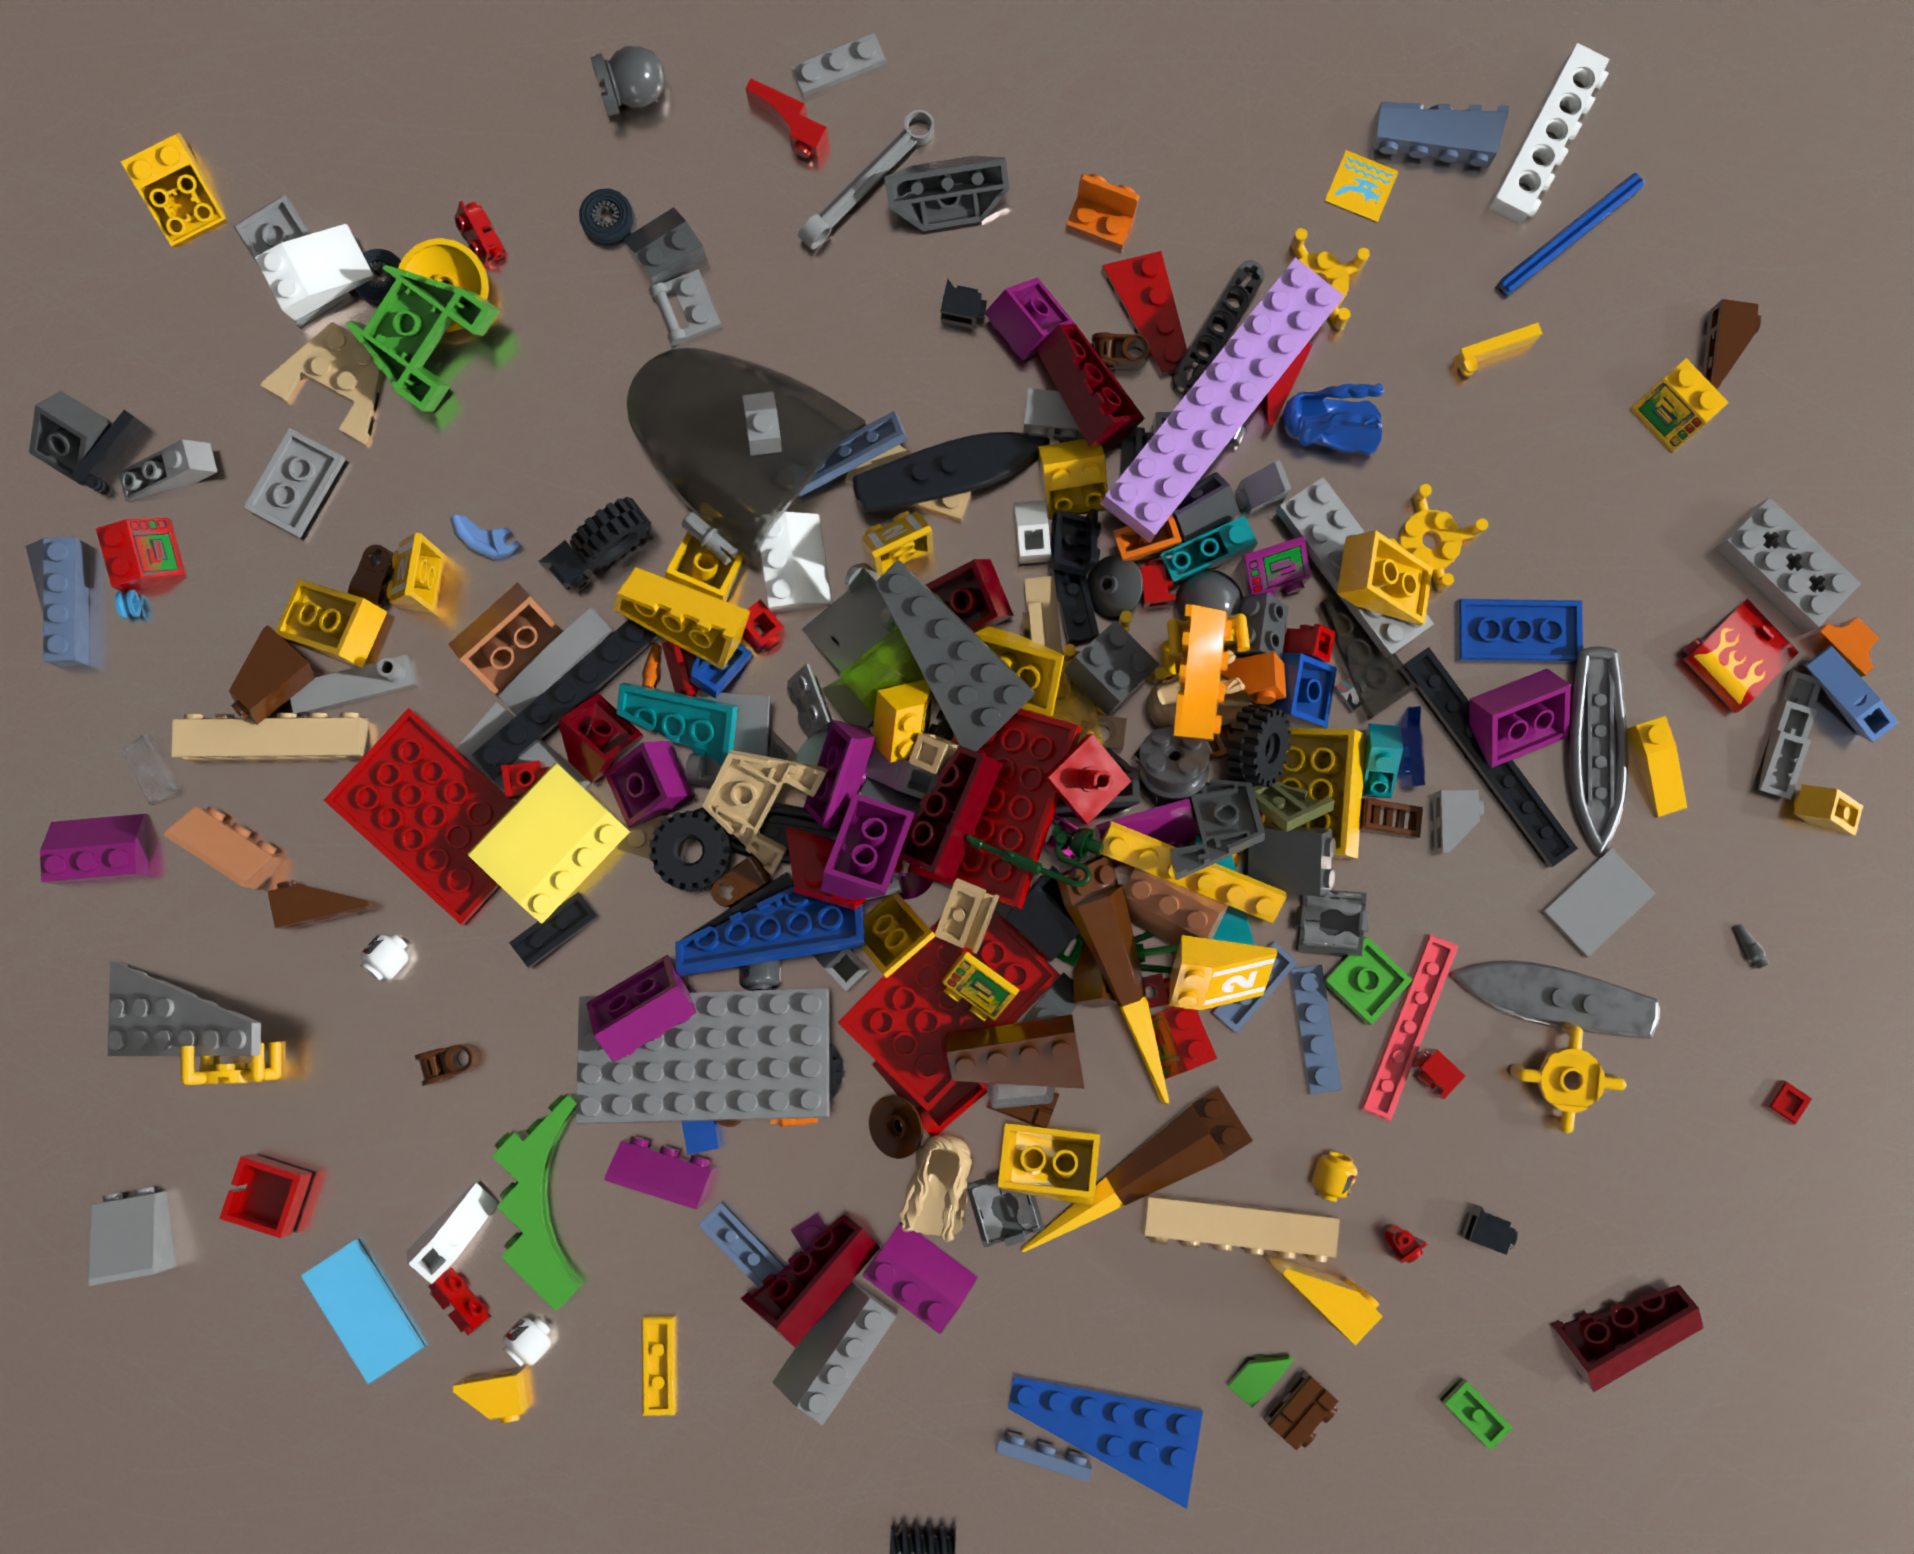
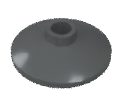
M1120 555L1107 556L1098 561V564L1091 569L1087 578L1093 608L1102 615L1119 617L1123 611H1131L1141 598L1143 591L1141 571L1132 560L1122 561ZM1111 579L1112 587L1111 589L1107 590V584Z

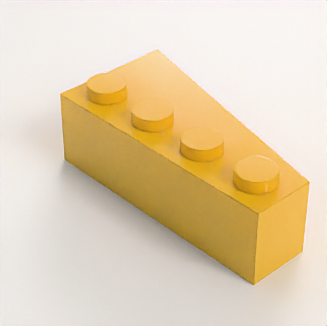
M635 567L617 592L613 609L721 670L724 669L739 646L750 615V611L637 567Z

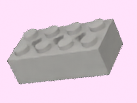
M1770 497L1756 505L1715 547L1722 556L1804 633L1820 627L1861 585L1848 570Z

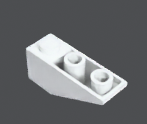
M475 1182L406 1251L408 1264L428 1282L433 1284L458 1258L499 1202Z

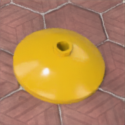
M435 238L423 241L411 248L398 266L400 269L441 282L449 281L451 285L476 292L485 300L488 298V277L482 262L471 249L454 240ZM453 320L446 332L458 331L464 327Z

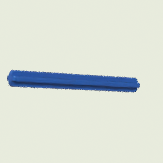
M1637 173L1631 174L1505 275L1498 283L1499 288L1505 294L1513 292L1644 186V180Z

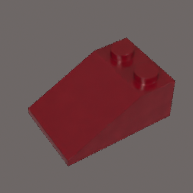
M974 559L925 584L974 633L988 626L992 627L1014 616L991 559Z

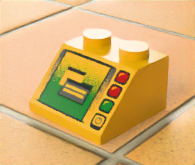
M1685 358L1634 404L1631 409L1674 452L1729 402Z
M926 679L877 690L873 734L876 736V748L890 763L910 758L918 734H928L933 693Z
M965 951L962 952L942 980V983L947 986L943 992L958 1003L964 998L973 1005L969 1011L983 1021L988 1017L995 1021L1020 991Z

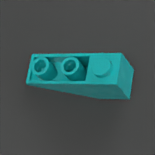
M1244 515L1165 551L1160 556L1172 581L1176 582L1252 552L1258 542Z

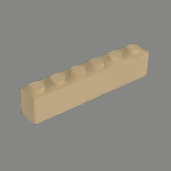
M342 712L340 713V718H328L327 713H309L308 718H297V714L278 713L277 718H265L258 725L249 717L246 719H235L233 714H215V719H204V715L184 714V719L172 720L171 757L180 760L362 758L368 752L369 721L359 717V713Z
M1147 1195L1145 1197L1142 1233L1144 1236H1149V1242L1168 1244V1239L1181 1240V1245L1186 1247L1200 1248V1242L1211 1243L1213 1244L1212 1249L1221 1251H1232V1246L1244 1247V1252L1249 1254L1263 1255L1264 1250L1276 1251V1256L1295 1258V1253L1308 1254V1260L1327 1262V1257L1336 1258L1340 1219L1332 1215Z

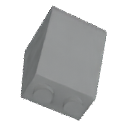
M154 1187L134 1190L135 1196L123 1198V1192L102 1196L103 1202L91 1205L89 1286L152 1275L177 1267L166 1191L155 1193Z

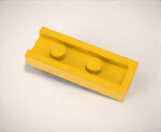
M1537 322L1461 348L1459 350L1460 354L1456 355L1454 360L1461 373L1469 377L1477 369V362L1535 343L1543 333Z

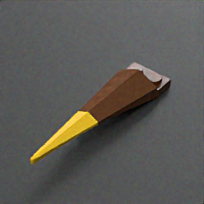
M1102 854L1083 863L1089 867L1092 875L1087 885L1073 887L1058 880L1057 882L1066 910L1091 951L1120 1007L1141 1053L1160 1102L1169 1104L1123 884H1118L1112 859ZM1076 867L1060 874L1075 881H1080L1085 877L1084 871Z
M1219 1086L1190 1103L1153 1137L1102 1179L1095 1187V1197L1092 1205L1074 1203L1045 1227V1230H1042L1026 1243L1021 1252L1033 1249L1223 1161L1251 1143L1253 1139Z

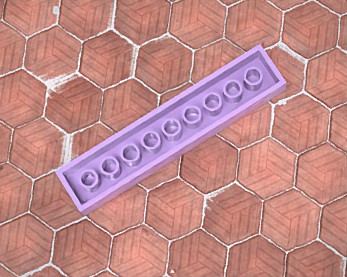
M1295 257L1108 491L1101 505L1146 541L1150 542L1337 307L1344 295Z

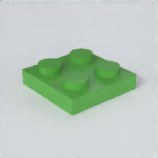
M1365 936L1362 957L1347 955L1323 983L1370 1026L1413 979L1368 936Z

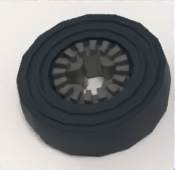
M610 188L598 189L590 193L583 200L579 209V222L585 234L593 241L603 245L615 244L622 241L631 232L634 224V211L629 200L619 191ZM606 211V213L611 214L613 212L611 215L612 222L609 221L608 223L606 220L601 222L603 219L601 213Z
M371 249L363 253L373 274H381L384 271L385 281L379 280L376 283V280L373 278L355 288V290L367 302L380 305L396 280L395 277L382 268L384 265L398 268L401 259L391 251Z

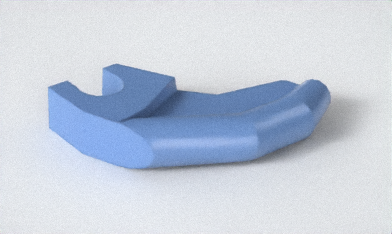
M458 514L453 515L450 519L454 535L468 550L489 559L508 557L523 548L518 541L511 545L505 544L506 538L513 534L509 528L482 530L466 516Z

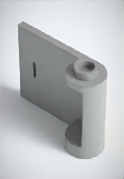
M867 563L853 565L848 570L845 578V584L849 590L802 628L803 632L844 677L900 632L875 584L880 576Z
M697 691L696 697L738 706L733 750L768 757L770 695L721 692L715 699L704 691ZM692 753L686 762L685 775L687 783L689 785L712 786L722 766L707 756L702 757Z

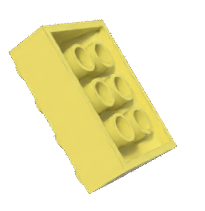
M555 762L467 854L519 905L542 924L630 831L616 816Z

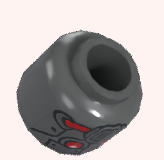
M780 960L739 966V984L747 991L772 990L779 985Z

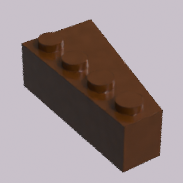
M1072 1014L946 1034V1053L952 1081L1085 1089Z

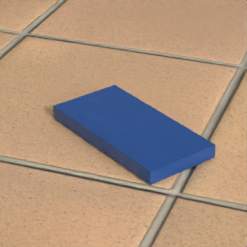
M1457 600V661L1577 663L1578 652L1583 649L1581 600Z

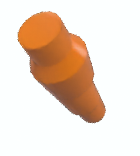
M653 643L642 671V686L654 688L655 681L659 678L658 664L661 645L658 643Z
M818 1118L770 1119V1124H778L781 1127L817 1123Z

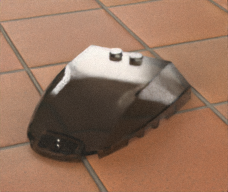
M691 347L671 349L649 360L633 378L626 402L628 420L633 433L649 459L652 460L661 472L665 481L674 488L686 506L688 505L711 528L718 529V534L734 548L738 549L737 554L751 565L756 561L757 553L773 525L841 442L865 426L864 419L843 405L783 373L734 356ZM773 392L777 408L782 452L750 456L742 395Z

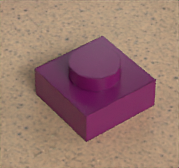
M819 1212L791 1228V1232L805 1252L812 1246L811 1240L824 1231L827 1225Z

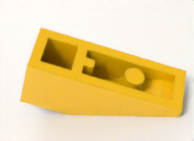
M1666 716L1628 728V741L1656 818L1687 808L1677 747Z

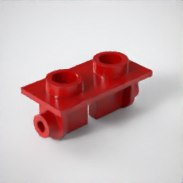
M460 201L454 217L456 227L460 233H464L468 240L469 249L478 256L485 268L488 258L492 257L493 260H499L504 256V247L495 230L483 232L484 229L491 227L483 207L476 202H471L465 207L463 201Z
M670 641L661 643L675 693L696 697L697 691L703 690L690 682L695 655Z
M1390 1225L1384 1231V1238L1392 1248L1387 1255L1401 1264L1405 1261L1411 1263L1423 1254L1421 1249L1428 1245L1425 1241L1413 1236L1407 1230H1402L1397 1225Z
M451 1267L443 1272L433 1284L430 1283L428 1285L431 1290L429 1294L443 1310L450 1305L455 1308L448 1316L461 1333L464 1331L467 1336L470 1335L478 1326L491 1317L484 1309L483 1304L475 1298L464 1284L462 1278Z

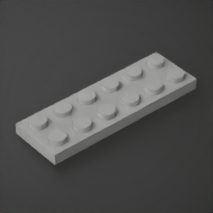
M1322 477L1281 504L1275 511L1295 538L1304 536L1307 554L1337 593L1346 537L1362 534L1365 531L1325 478ZM1339 596L1386 659L1434 625L1427 614L1425 625H1416L1357 607Z

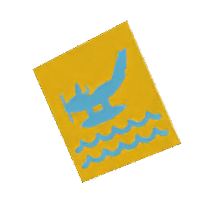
M1346 150L1325 201L1378 222L1399 171Z

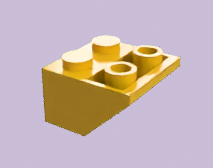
M1081 439L1038 446L1041 477L1049 518L1053 516L1056 510L1075 514L1087 512L1091 509H1106L1101 505L1103 498L1108 493L1106 462L1102 445L1089 447L1086 440Z

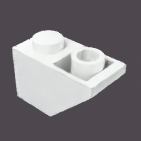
M1045 501L1015 502L1014 514L1019 564L1049 562L1051 548Z

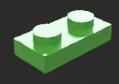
M1465 1379L1442 1401L1490 1451L1513 1429Z

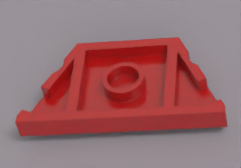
M787 826L786 838L794 893L856 910L866 901V898L851 901L821 891L823 872L836 840ZM898 858L894 872L898 873L902 869L903 860Z

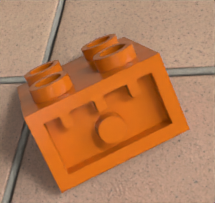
M1082 174L1079 181L1077 198L1066 223V229L1122 250L1135 218L1139 195L1128 186L1119 185L1117 187L1109 184L1099 175L1090 174L1088 176Z

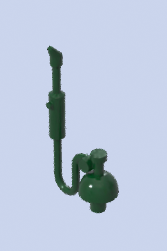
M1055 825L1051 837H1054L1056 842L1055 856L1058 860L1081 869L1085 873V877L1082 880L1075 881L1043 868L1042 863L1006 849L1002 851L985 844L982 840L968 834L965 836L970 845L976 849H983L998 855L1002 861L1035 875L1041 873L1073 887L1087 885L1092 875L1088 866L1062 855L1061 849L1067 845V841H1070L1069 847L1071 852L1080 859L1087 852L1100 856L1104 848V844L1092 840L1094 835L1093 829L1079 828L1071 834L1062 830V827Z

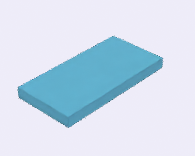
M358 1239L352 1241L301 1275L367 1384H370L425 1347Z

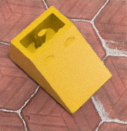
M180 133L121 161V164L171 246L226 219L196 159Z

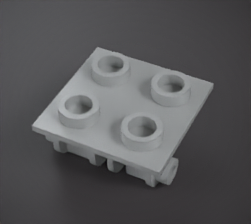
M807 663L787 681V692L790 700L795 702L798 710L799 726L806 732L807 738H810L818 731L821 733L828 731L832 718L828 707L825 708L827 705L826 701H823L821 698L824 695L822 692L820 693L821 688L817 676L813 675L811 667Z

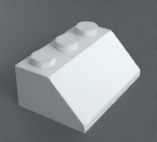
M782 512L756 516L770 611L773 614L831 605L832 597L819 514Z

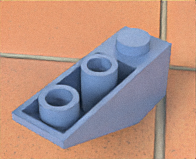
M1831 645L1805 664L1806 668L1857 735L1874 743L1899 723L1879 696Z

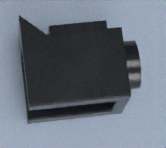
M947 278L940 313H942L941 320L976 327L978 318L984 319L987 300L982 299V293H978V289L959 285L955 288Z
M566 540L538 561L543 568H548L566 589L569 586L575 591L583 589L590 582L589 577L593 575L592 571L586 567Z
M1475 1204L1463 1238L1507 1255L1508 1250H1512L1516 1244L1518 1232L1510 1227L1511 1222L1488 1214L1484 1211L1483 1207Z

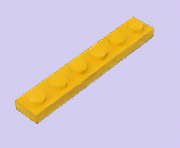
M1110 821L1100 842L1104 844L1101 854L1271 923H1274L1287 898L1286 892L1216 863L1182 879L1175 880L1170 859V849L1177 847L1113 821Z

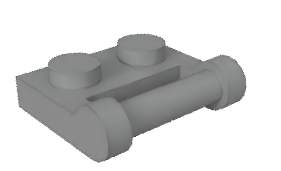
M699 269L665 283L661 282L649 287V294L652 299L656 300L669 334L667 338L671 346L685 343L722 328ZM676 293L689 327L680 329L667 295Z

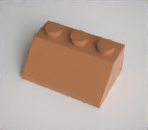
M517 582L448 645L456 656L498 697L518 674L557 638L563 630Z
M195 806L163 834V836L241 887L263 890L283 858L275 854L276 847L262 839L256 842L249 837L251 834L250 830L236 822L233 826L223 820L226 815L212 806H208L207 809Z
M1137 868L1134 869L1124 890L1130 921L1172 945L1179 944L1182 935L1213 939L1229 906Z

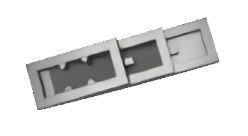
M589 608L527 665L498 697L517 716L601 644L613 629L593 608Z
M1789 670L1766 750L1759 790L1791 800L1811 742L1807 738L1817 712L1814 706L1821 686L1813 676Z

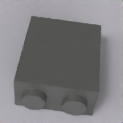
M1262 823L1265 831V840L1249 847L1248 877L1283 890L1288 894L1321 897L1330 892L1335 882V872L1331 869V857L1335 854L1336 841L1332 838V829L1299 826L1285 832L1274 823Z

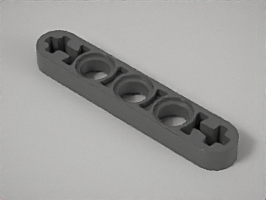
M1247 260L1234 271L1175 368L1174 380L1179 387L1191 389L1221 351L1263 282L1264 270L1258 262ZM1251 270L1253 272L1252 280L1245 287L1240 286L1246 278L1247 274L1245 272ZM1232 292L1240 296V307L1235 308L1228 303V293ZM1214 317H1220L1225 321L1226 330L1224 332H1218L1213 328L1212 320ZM1203 341L1210 345L1211 354L1209 357L1201 356L1198 353V342ZM1194 362L1198 363L1199 365L1192 372L1193 377L1187 380L1184 370H1187Z

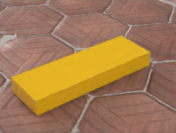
M675 1315L643 1316L642 1416L675 1415Z

